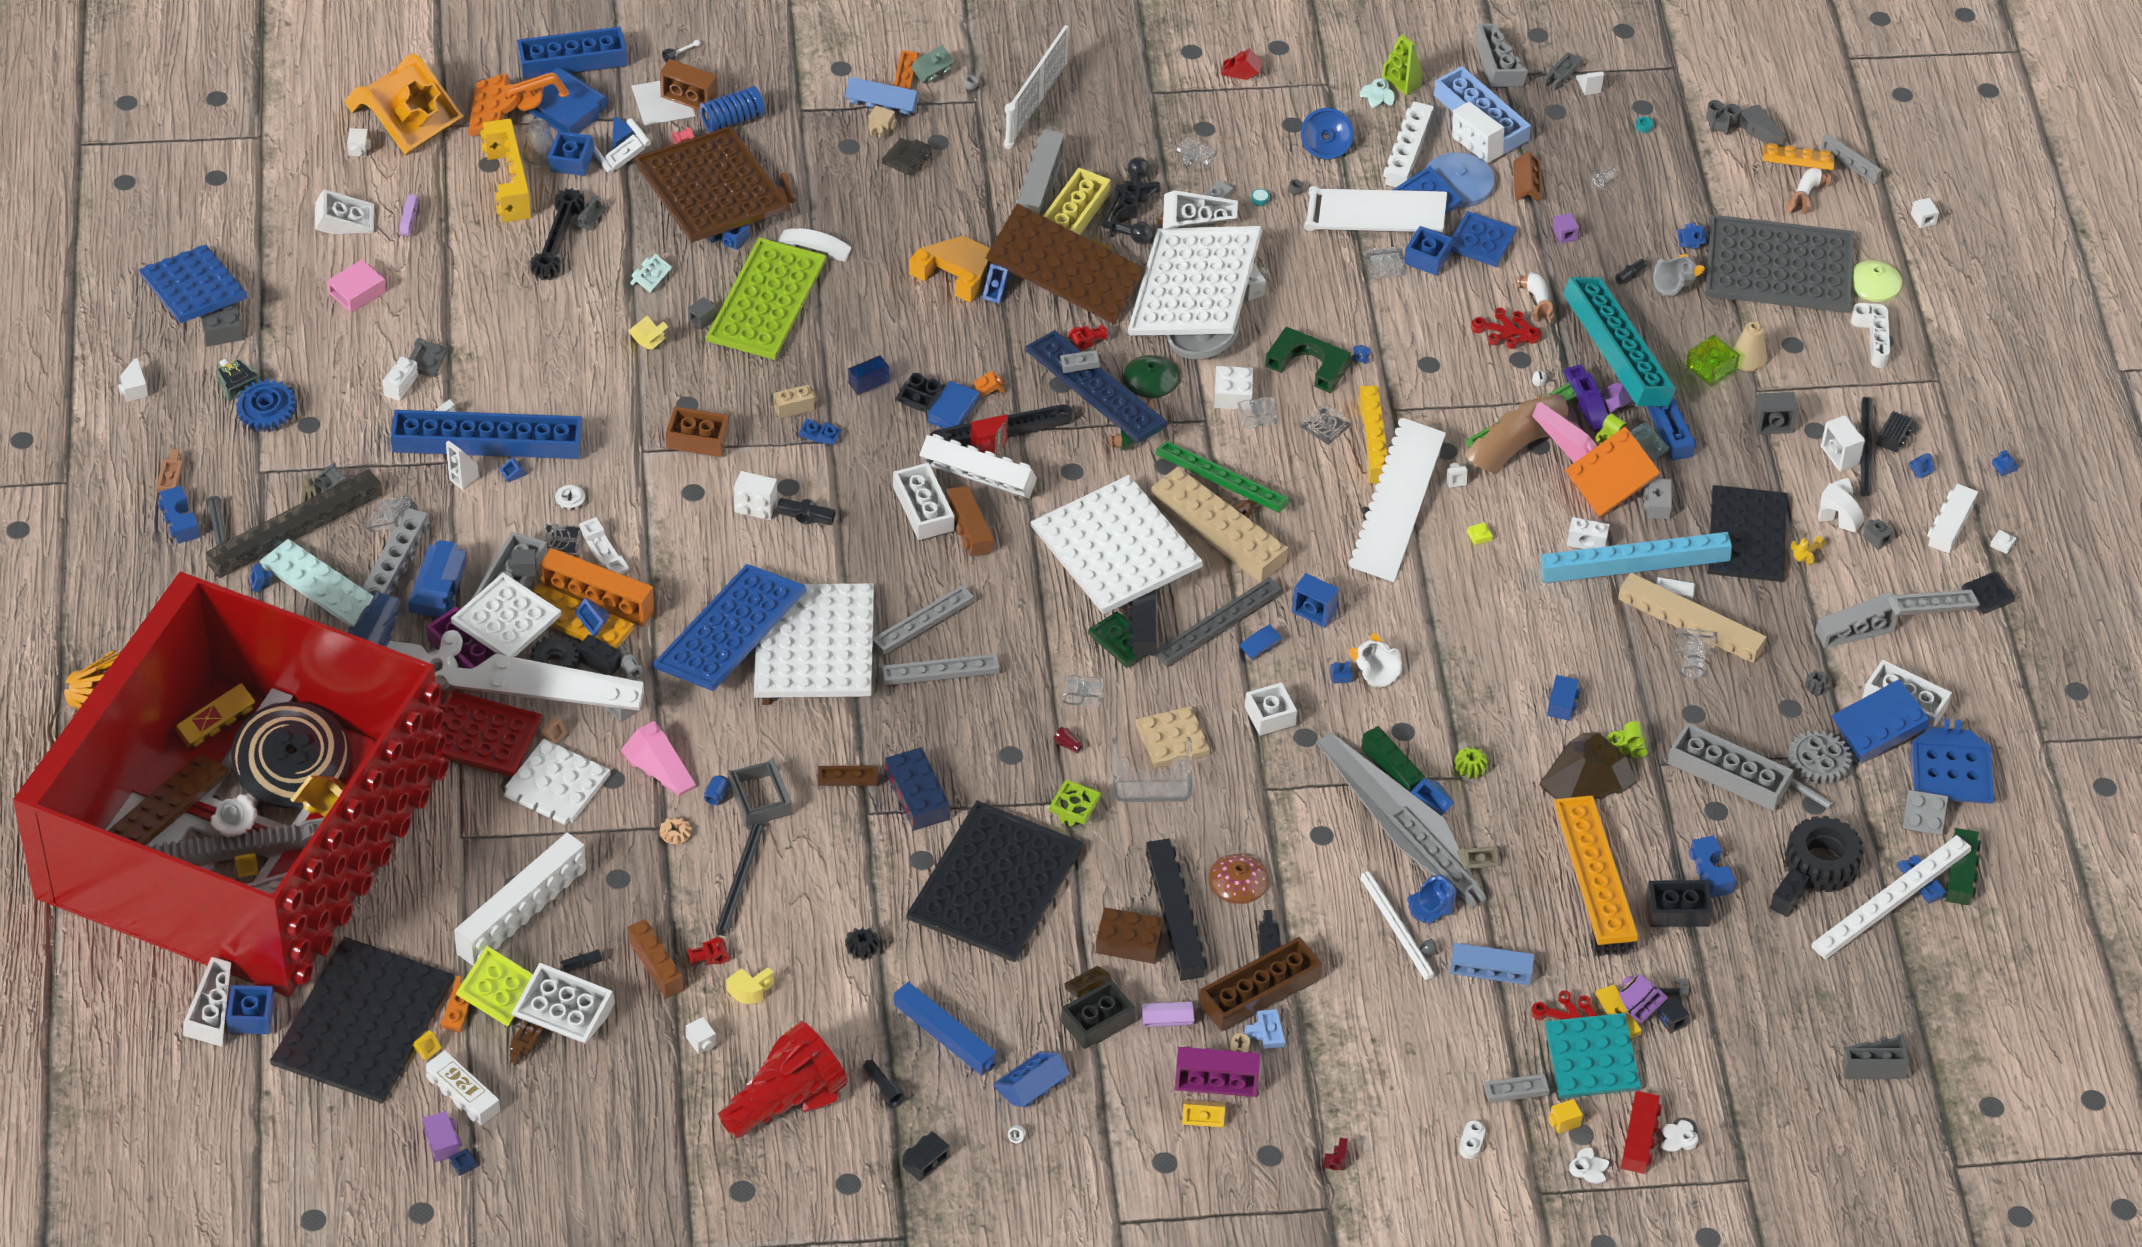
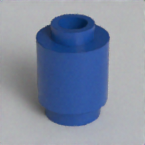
M722 775L713 776L704 792V800L711 805H718V803L722 802L730 787L728 779Z

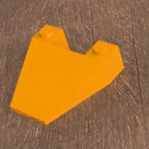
M963 235L919 248L909 259V275L925 282L932 272L939 267L958 276L955 281V296L971 303L981 291L990 261L985 259L990 248Z

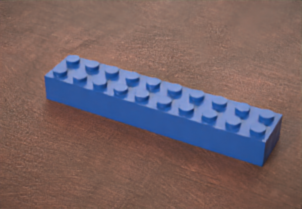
M395 409L391 430L392 452L447 454L446 442L449 440L467 455L579 459L583 432L582 416Z

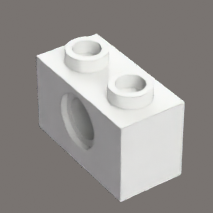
M1572 517L1567 546L1581 549L1605 547L1609 524Z

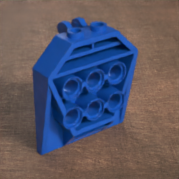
M1944 718L1943 727H1931L1912 741L1909 754L1914 791L1948 796L1947 801L1994 803L1991 746L1971 730L1961 729V719H1956L1955 729H1950L1949 719Z

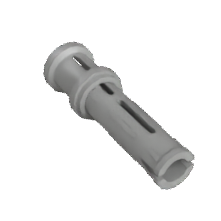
M623 642L617 648L621 651L620 666L626 670L627 677L630 680H637L643 675L644 670L637 664V658L630 654Z

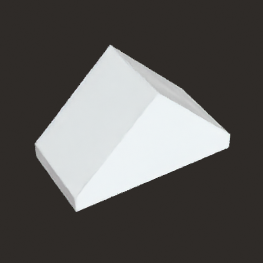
M1603 72L1576 75L1584 95L1601 93Z

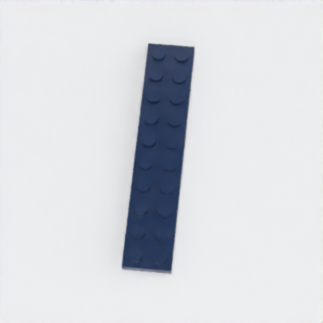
M1053 330L1026 346L1028 354L1137 443L1168 427L1167 421L1101 367L1063 373L1060 356L1080 353L1081 351L1057 331Z

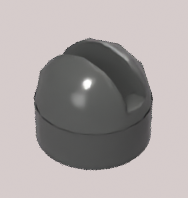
M1297 179L1290 180L1288 185L1289 192L1293 195L1299 194L1302 191L1303 183Z
M1432 939L1421 943L1420 949L1423 955L1431 956L1436 954Z

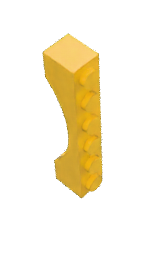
M1378 385L1360 386L1358 405L1365 430L1369 484L1381 483L1379 475L1384 473L1382 467L1387 464L1385 458L1388 456L1379 389Z

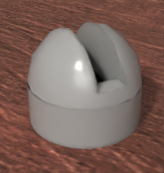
M967 75L964 79V87L967 90L976 89L978 78Z

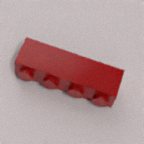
M1635 1091L1620 1169L1645 1174L1646 1167H1651L1653 1154H1649L1650 1149L1654 1150L1656 1138L1652 1136L1653 1132L1657 1133L1659 1121L1656 1120V1116L1661 1115L1663 1105L1659 1104L1660 1095Z

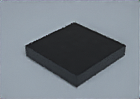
M1995 572L1972 580L1962 586V590L1973 591L1980 604L1978 609L1983 615L2015 602L2016 597Z

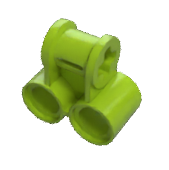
M1609 414L1603 422V428L1595 437L1596 444L1600 445L1623 427L1627 428V423L1616 415Z
M1638 721L1628 722L1625 724L1624 730L1611 732L1607 736V740L1614 747H1618L1623 755L1630 754L1633 758H1643L1648 754L1642 725Z

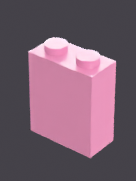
M363 260L358 261L327 280L329 294L351 313L386 292L385 278L374 271L373 267L370 264H366Z

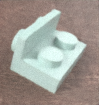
M655 253L651 259L647 257L641 264L643 268L641 270L637 268L631 275L634 279L630 284L633 286L637 282L650 293L672 267Z

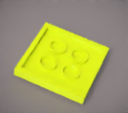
M486 946L456 992V995L508 1027L514 1018L512 1012L533 974Z

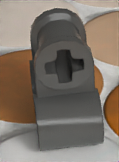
M1711 100L1708 103L1706 113L1707 121L1711 122L1709 131H1720L1727 135L1729 127H1735L1739 123L1740 106L1728 104L1724 107L1721 101Z

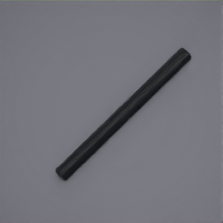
M1865 396L1861 401V434L1865 440L1861 456V495L1868 497L1871 495L1872 399Z
M754 823L752 825L716 927L717 935L725 936L727 934L763 831L762 824Z

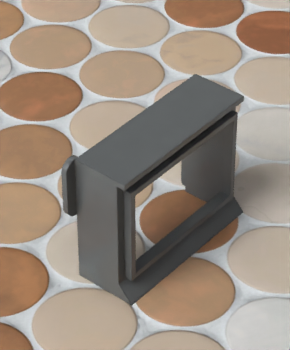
M773 757L767 762L733 771L728 770V782L746 829L751 830L754 823L762 824L764 827L769 820L791 815V799ZM770 776L780 802L751 809L740 782Z

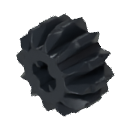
M863 926L860 930L854 927L853 932H848L845 940L848 955L852 954L854 959L860 957L861 961L864 957L871 959L872 955H876L879 947L877 933L872 932L871 927L867 930Z

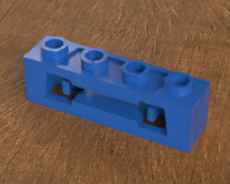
M1672 397L1669 406H1647L1672 461L1693 457L1694 449L1697 446L1696 440L1692 438L1690 428L1684 422L1683 413L1679 411L1676 399Z

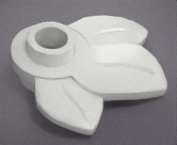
M1680 1120L1677 1125L1666 1124L1660 1128L1661 1133L1667 1138L1660 1145V1148L1671 1152H1676L1681 1148L1691 1150L1698 1143V1135L1693 1131V1126L1688 1121Z
M1585 1148L1578 1152L1577 1158L1570 1163L1569 1170L1575 1177L1584 1178L1590 1183L1599 1184L1606 1181L1603 1172L1608 1168L1609 1161L1594 1157L1592 1148Z

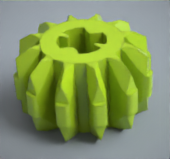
M1466 746L1464 750H1459L1454 761L1456 771L1460 772L1461 776L1467 775L1468 779L1471 776L1476 779L1479 775L1483 776L1488 767L1487 755L1482 752V749L1475 750L1474 746L1472 749Z

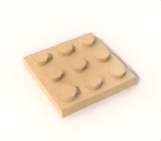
M1191 706L1136 719V726L1154 768L1210 755V748Z

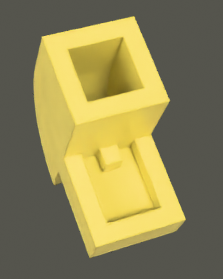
M647 315L628 332L640 345L646 349H653L666 339L663 331L668 326L663 321L656 327Z
M767 967L752 978L741 968L726 979L727 992L741 1003H759L764 1000L763 991L769 990L774 984L773 971Z

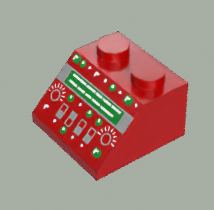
M1007 414L972 421L970 446L977 448L979 452L985 453V451H988L997 456L1007 443Z

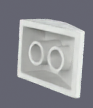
M323 189L315 202V229L330 234L373 233L374 204Z

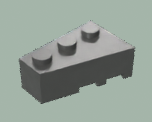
M1897 1034V1037L1891 1039L1886 1037L1880 1038L1879 1042L1871 1044L1864 1042L1845 1047L1842 1061L1844 1078L1906 1079L1909 1059L1904 1034Z

